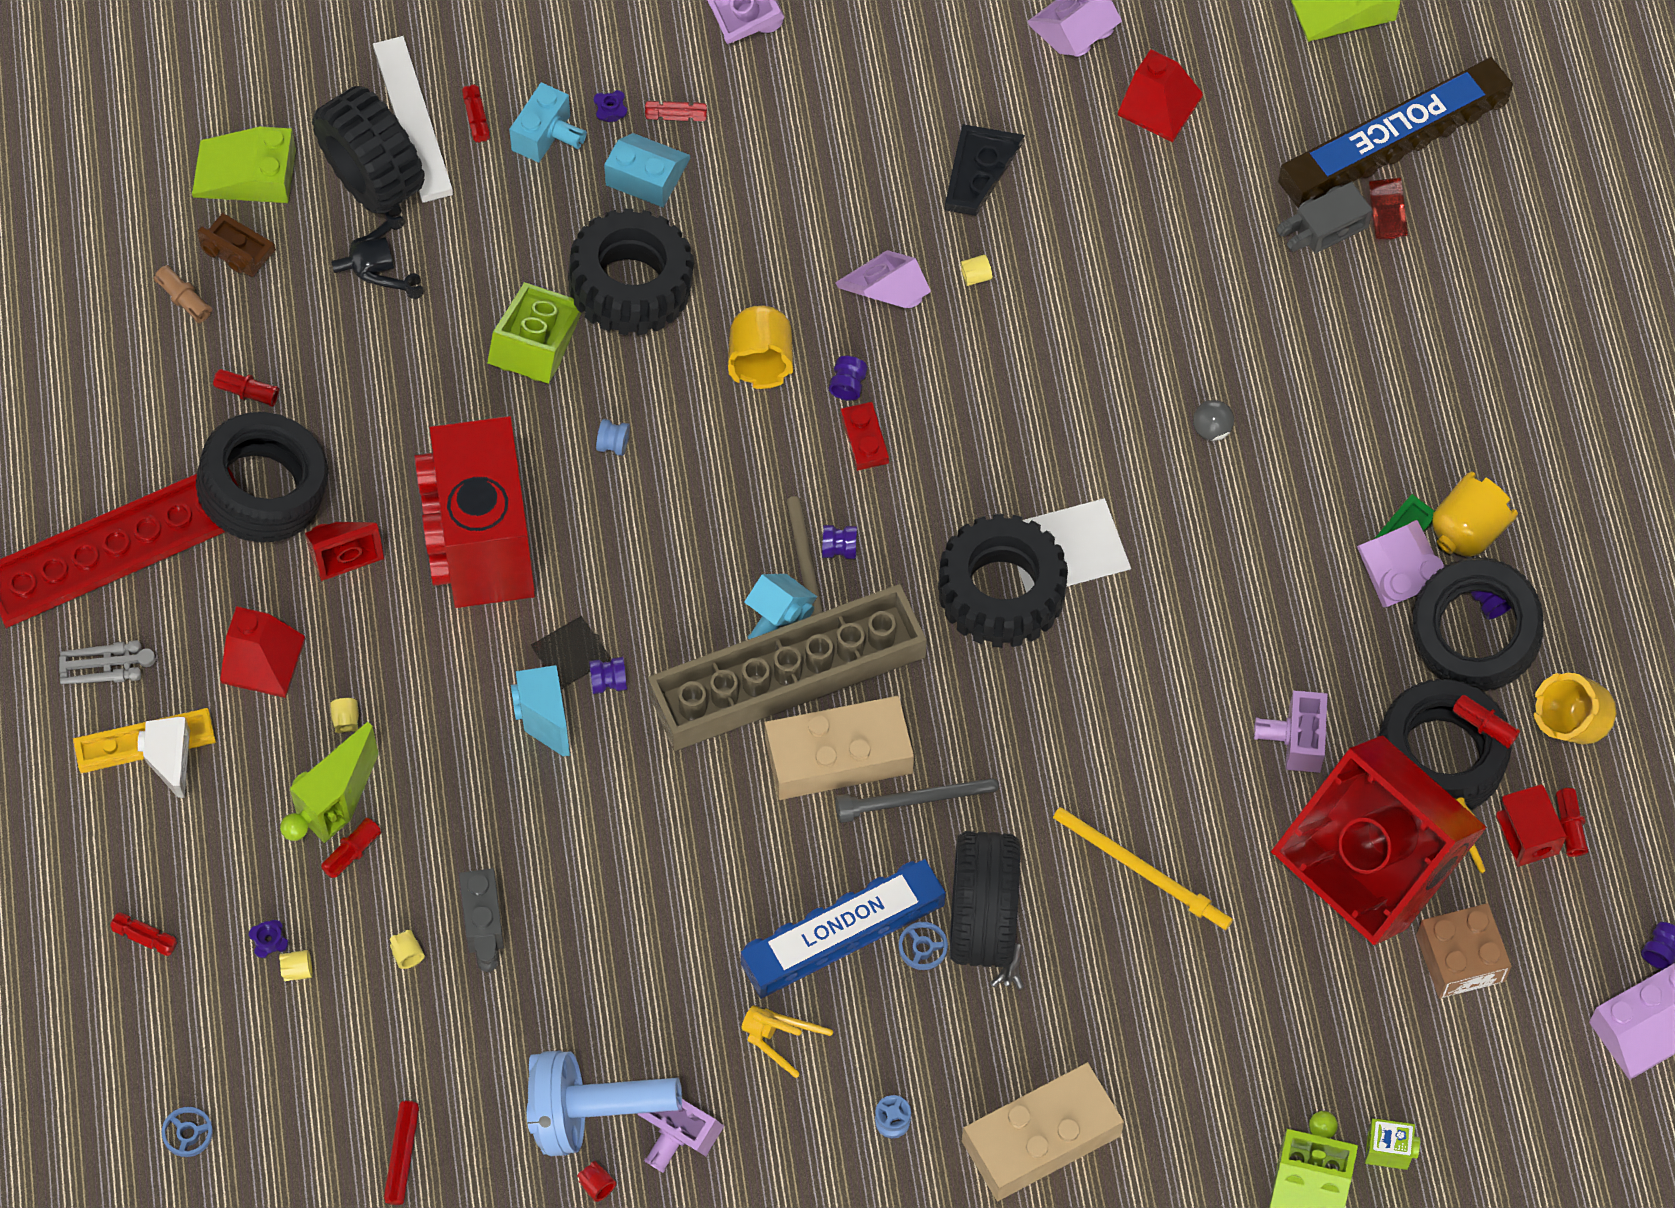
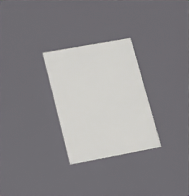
M1105 498L1023 520V522L1028 524L1031 520L1040 524V531L1042 533L1046 530L1055 537L1054 545H1061L1064 552V561L1067 562L1068 567L1067 586L1131 569ZM1017 566L1027 593L1034 586V581L1024 569Z

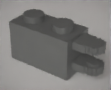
M1353 182L1342 187H1333L1326 195L1316 200L1309 199L1298 208L1297 214L1281 222L1276 231L1281 237H1284L1298 230L1299 234L1289 239L1286 244L1291 252H1295L1309 245L1314 254L1369 228L1373 210Z
M494 868L461 872L459 877L469 953L476 952L478 967L481 971L490 973L498 966L497 949H504Z

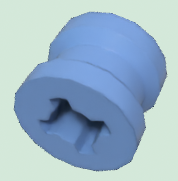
M603 419L598 431L596 450L600 452L611 450L616 455L623 456L628 444L630 424L621 423L616 425L612 424L610 420Z
M896 1095L886 1096L881 1099L875 1110L876 1128L884 1137L899 1138L909 1129L911 1121L910 1105L905 1099Z

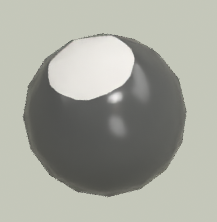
M1205 401L1197 407L1193 415V426L1197 434L1203 439L1209 441L1222 440L1230 434L1234 426V415L1231 408L1222 401Z

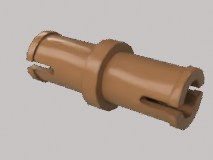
M169 265L161 267L156 272V276L153 278L154 281L172 296L171 301L176 306H182L197 323L205 321L210 316L209 312H212V307L207 305L194 292L195 287L191 283H185Z

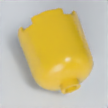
M752 306L735 316L730 328L728 371L735 382L740 383L741 379L753 383V388L768 389L782 385L784 377L789 373H793L790 321L781 311L769 306Z
M1474 472L1467 473L1433 514L1432 526L1438 537L1437 544L1448 554L1454 552L1465 557L1481 554L1513 523L1518 515L1516 509L1510 510L1507 506L1511 499L1499 486L1488 478H1485L1482 482L1475 479L1476 475Z
M1570 672L1553 674L1542 682L1535 693L1537 701L1534 719L1540 730L1549 737L1582 745L1595 743L1607 736L1614 726L1617 713L1612 695L1599 683L1580 674Z

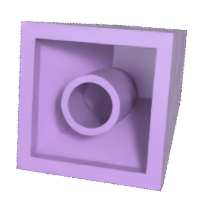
M889 250L835 282L840 289L903 308H911L922 302V297L931 292L916 258Z

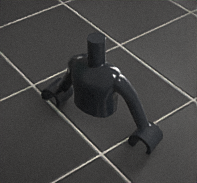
M399 205L385 213L386 221L368 235L352 241L349 257L332 260L331 263L334 273L353 269L357 277L367 283L404 290L408 297L418 299L423 294V287H411L421 282L418 274H409L405 280L376 274L394 268L387 239L382 236L390 229L397 230L403 227L404 218L398 216L402 212Z

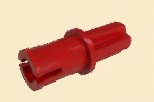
M219 369L214 375L213 386L215 388L240 395L242 400L249 398L273 407L279 397L280 388L278 386L254 380L252 375L248 374L244 377L223 369Z
M1462 695L1453 707L1454 713L1479 728L1478 733L1485 732L1508 749L1521 731L1496 716L1494 709L1489 711L1466 695Z
M1568 787L1562 788V790L1556 792V799L1560 815L1559 821L1567 836L1565 839L1566 854L1569 857L1582 856L1588 853L1583 829L1586 821L1580 813L1576 790Z
M365 818L347 838L343 837L340 840L341 845L322 863V870L330 878L338 877L354 859L359 860L363 856L362 852L381 834V829L374 821Z

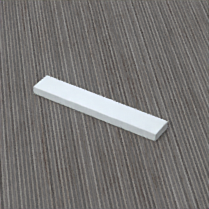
M401 36L373 43L374 52L394 115L409 135L408 138L414 144L417 155L422 162V169L425 173L424 183L419 190L422 203L453 195L452 186L404 37Z

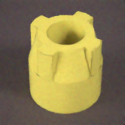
M986 255L960 262L966 286L992 279V271Z
M340 698L330 703L331 719L335 732L357 731L359 718L358 701L353 698Z
M406 930L390 938L392 954L400 969L414 967L424 959L425 955L412 930Z
M309 950L279 955L280 971L284 981L312 978L313 969Z

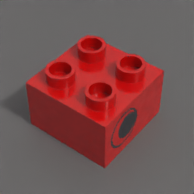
M511 416L429 427L433 453L414 456L433 586L451 584L455 608L534 598L535 592Z
M1381 735L1349 748L1272 849L1271 853L1375 946L1405 931L1487 827L1386 737Z

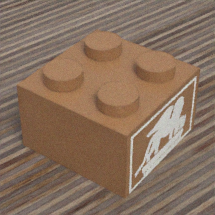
M1488 903L1424 919L1420 923L1416 937L1439 999L1506 981L1512 966Z

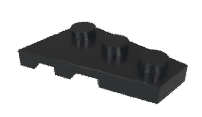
M962 124L945 201V211L976 216L1024 143L1025 135Z

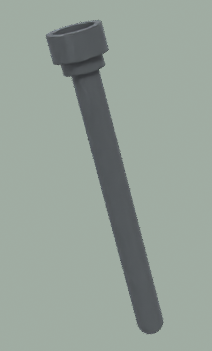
M991 778L857 799V796L850 797V794L835 796V808L839 823L854 821V817H859L860 813L995 792L999 788V782Z

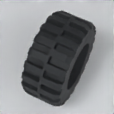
M353 86L315 111L312 119L313 131L318 139L317 142L320 149L325 154L324 157L328 164L332 166L334 173L340 178L347 191L351 192L354 199L358 203H362L365 209L372 213H386L422 188L425 173L422 169L421 159L417 155V150L408 138L409 135L400 125L397 117L390 112L388 106L383 101H380L374 92H370L366 87Z
M624 209L621 213L613 210L606 212L604 218L597 216L589 221V227L587 225L582 227L577 234V239L573 241L569 262L568 289L578 311L581 313L585 311V318L593 324L596 322L600 323L601 329L609 332L611 329L618 330V334L628 335V332H636L637 335L647 334L649 329L658 331L664 328L665 321L672 323L679 317V312L683 311L688 303L694 267L691 246L686 238H682L683 233L675 225L669 226V220L659 216L656 218L652 216V212L643 210L642 213L634 212V209ZM631 259L649 265L659 276L644 284L630 285L612 279L604 272L603 268L614 261Z
M993 514V519L986 520L985 516L974 519L972 527L969 524H965L958 529V537L956 535L951 536L946 543V551L942 552L940 559L938 590L940 605L945 609V616L950 623L954 624L957 622L958 632L964 636H967L968 633L972 634L974 642L983 644L984 640L992 642V647L1002 648V643H1010L1011 647L1022 645V639L1025 638L1032 642L1040 637V630L1046 632L1054 625V618L1059 617L1063 608V601L1065 600L1068 567L1067 562L1064 561V552L1061 545H1054L1055 537L1046 530L1042 533L1040 531V524L1033 520L1029 524L1023 522L1022 516L1013 514L1011 519L1004 518V514ZM994 562H1007L1024 569L1034 581V586L1027 593L1017 598L997 599L981 592L972 582L971 576L984 565Z

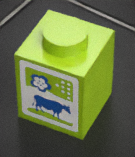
M1372 1118L1367 1132L1365 1164L1408 1170L1412 1158L1418 1159L1420 1149V1137H1414L1415 1124Z

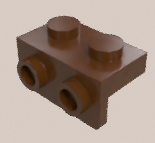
M224 213L219 216L209 229L201 226L197 231L200 247L207 255L213 258L219 257L235 272H244L252 278L276 250L273 242Z

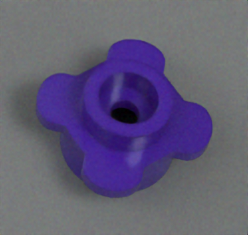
M619 90L607 94L597 93L594 96V103L598 107L596 112L597 118L606 122H615L627 115V108L623 105L624 93Z
M280 921L262 922L249 930V938L254 940L256 946L254 953L257 957L266 958L269 953L275 951L284 952L288 948V940L283 938L281 932L283 926ZM268 936L272 938L269 942L265 941V938Z

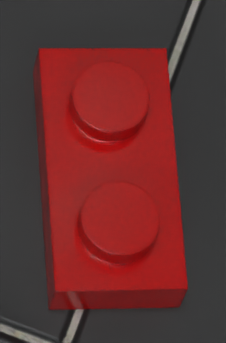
M868 402L840 408V416L856 470L859 471L889 464L888 452L873 403Z

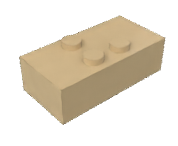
M899 696L765 722V742L779 800L913 774L914 754Z
M1087 1062L963 1127L962 1143L998 1202L1117 1139L1122 1134L1124 1121Z

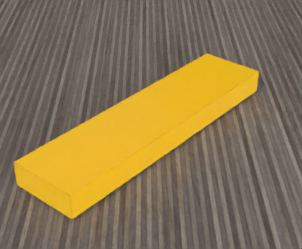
M208 708L160 718H186L190 729L189 749L216 743ZM146 722L73 738L80 774L143 760V752L138 751L139 731H145Z

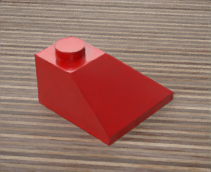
M1150 49L1135 71L1118 110V116L1173 143L1203 98V93L1179 62Z
M334 522L317 525L311 531L305 532L307 546L321 581L384 559L377 523Z
M236 606L226 635L220 682L226 685L286 698L306 640L305 636L269 613Z

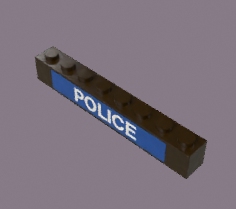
M1491 56L1281 165L1278 183L1297 208H1299L1302 203L1309 199L1316 200L1326 195L1333 187H1342L1361 177L1368 178L1372 176L1379 168L1386 164H1395L1404 155L1413 150L1420 151L1424 149L1431 141L1438 137L1451 135L1456 128L1465 123L1472 124L1476 122L1483 114L1492 109H1501L1509 101L1513 83Z

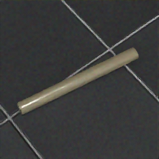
M793 496L787 499V505L803 584L805 588L817 596L812 604L814 611L811 616H814L823 611L800 498Z

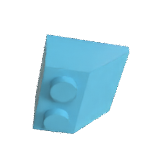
M631 133L617 141L604 164L606 186L664 208L690 160V155Z
M557 665L516 671L517 684L511 685L515 719L523 720L526 733L560 755L570 756Z

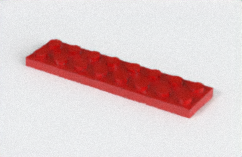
M227 467L232 481L238 486L231 470ZM197 474L1 558L0 617L5 628L224 533L225 531L207 516L202 508V504L198 500L199 497H197L196 490Z

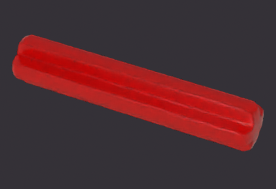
M405 1100L399 1104L384 1193L385 1203L390 1205H402L404 1203L419 1113V1105L414 1101Z

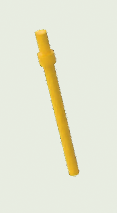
M1059 807L1053 816L1055 820L1189 906V911L1197 917L1202 918L1204 916L1225 931L1231 925L1233 919L1212 906V901L1200 893L1196 895L1062 807Z

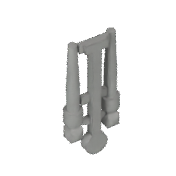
M138 640L129 641L128 644H125V642H114L113 645L61 651V656L59 657L60 684L105 681L117 683L125 682L126 679L137 681L141 679V671L138 667L130 668V665L139 663L143 667H150L155 663L156 656L152 650L142 649V645ZM104 655V658L68 661V657ZM124 665L125 669H113V672H111V666ZM104 667L103 673L68 677V670Z

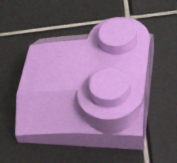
M707 0L727 44L758 31L763 33L774 32L782 25L785 18L777 0Z
M1417 520L1357 546L1383 608L1419 594L1422 586H1425V582L1433 574H1436L1437 570L1444 567L1441 559L1434 555Z

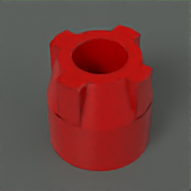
M596 1161L591 1162L590 1165L577 1175L579 1178L578 1182L595 1202L606 1198L616 1186V1181Z

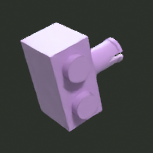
M1293 690L1286 721L1256 717L1254 740L1284 741V745H1287L1286 770L1320 773L1325 757L1328 694Z
M683 1099L681 1110L638 1113L639 1116L660 1128L658 1132L661 1135L644 1161L664 1173L666 1166L679 1145L683 1147L686 1144L706 1157L724 1128V1125Z

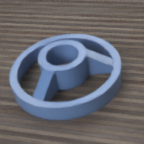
M917 922L911 924L902 932L899 939V953L903 961L910 967L918 970H929L938 966L946 957L948 948L947 938L944 932L935 924ZM914 929H932L940 935L943 942H932L926 936L919 937ZM908 933L913 940L912 951L915 956L913 961L905 955L902 947L903 940ZM921 943H925L930 949L927 952H920L916 947ZM944 948L943 953L936 961L929 964H919L921 959H928L933 954V951Z
M183 1107L173 1111L165 1119L162 1126V1139L165 1146L170 1152L181 1157L195 1156L204 1151L210 1144L213 1135V1128L209 1117L203 1111L194 1107ZM183 1113H195L203 1117L207 1123L199 1126L192 1122L181 1123L176 1116ZM170 1122L177 1128L176 1134L181 1143L179 1150L173 1148L166 1138V1131ZM186 1129H193L194 1135L191 1138L185 1139L181 1136L182 1132ZM208 1130L207 1138L201 1146L194 1150L186 1151L188 1146L198 1141L200 1134Z

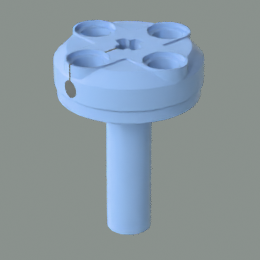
M545 1051L541 1054L530 1055L527 1124L529 1132L533 1134L535 1142L541 1148L543 1155L563 1156L579 1152L583 1143L585 1117L677 1111L682 1108V1088L679 1078L583 1085L577 1059L571 1051Z

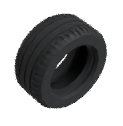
M250 412L229 418L212 431L201 454L196 477V490L203 510L218 527L240 539L263 543L281 541L282 539L295 536L303 531L315 518L327 485L329 468L327 458L325 457L326 454L322 450L321 444L318 443L319 441L313 437L314 435L308 429L283 415L269 412ZM253 455L269 457L281 463L292 474L297 488L286 496L278 498L254 497L242 491L232 481L227 467L239 458Z
M1467 557L1465 560L1453 561L1450 565L1447 564L1442 569L1437 570V573L1433 574L1425 582V586H1422L1413 610V632L1416 646L1428 669L1430 668L1431 672L1436 674L1440 680L1453 679L1457 682L1462 681L1484 691L1504 687L1505 684H1510L1513 680L1520 678V675H1523L1532 665L1531 663L1535 661L1540 651L1544 631L1542 605L1531 582L1526 580V576L1521 574L1516 568L1514 569L1513 566L1487 557ZM1473 591L1491 592L1504 599L1514 611L1517 621L1516 632L1509 644L1497 654L1484 658L1466 657L1451 649L1443 639L1440 631L1441 616L1449 603L1461 594Z
M1434 679V681L1427 680L1426 683L1420 682L1418 685L1415 684L1411 688L1404 690V693H1401L1390 705L1385 714L1379 736L1383 735L1453 798H1464L1466 806L1473 810L1477 808V805L1480 806L1484 801H1487L1497 790L1508 766L1512 745L1508 749L1485 732L1478 733L1479 728L1454 713L1453 707L1462 695H1466L1487 710L1491 711L1494 709L1496 711L1495 715L1507 722L1506 715L1503 714L1504 712L1501 708H1498L1499 705L1493 701V698L1487 696L1479 688L1472 687L1469 683L1457 682L1453 679ZM1435 720L1452 722L1465 729L1476 741L1480 754L1479 762L1464 772L1454 774L1435 772L1422 765L1413 755L1407 739L1408 734L1422 723Z
M965 831L957 836L950 928V959L956 964L967 965V963H970V966L982 965V967H992L994 965L995 967H1005L1013 961L1020 879V839L1013 834L1003 833L1000 835V833L996 832L988 834L978 831V833H975V831Z

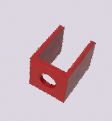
M1540 784L1504 795L1502 803L1505 810L1498 811L1495 817L1517 867L1558 855L1567 836L1545 787Z

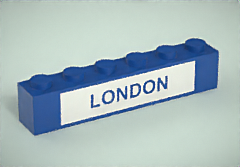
M926 859L917 863L915 861L908 862L902 865L897 870V873L887 878L882 876L872 880L860 892L856 894L854 892L846 893L838 898L836 904L826 909L823 907L816 908L808 913L804 920L794 925L793 923H787L779 927L774 935L764 940L758 938L749 942L740 951L741 966L758 996L762 999L945 905L946 892Z

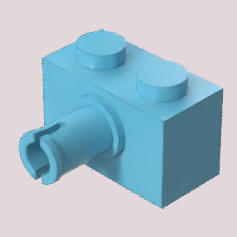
M541 82L509 129L511 150L539 163L555 138L579 149L585 141L587 132L584 129L567 123L570 117L569 95Z
M762 574L744 603L762 615L751 634H749L748 639L776 630L780 625H789L810 617L814 611L812 604L817 596L788 574Z

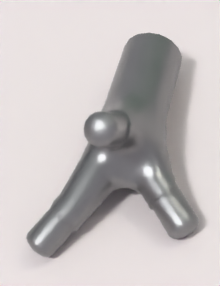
M1015 943L1012 963L1003 967L999 975L990 982L992 987H996L1003 981L1005 986H1010L1013 980L1018 990L1024 988L1019 975V964L1023 952L1022 945Z

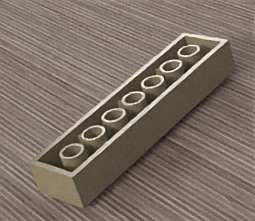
M898 584L648 677L649 696L673 751H677L926 658L927 639L901 585Z

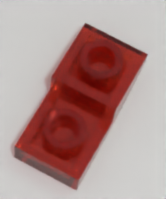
M1401 178L1369 181L1376 239H1394L1408 236Z

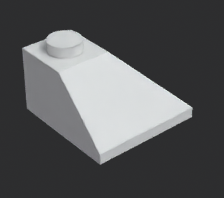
M174 717L146 721L145 731H139L138 751L143 752L147 764L177 797L185 798L190 729L186 718Z

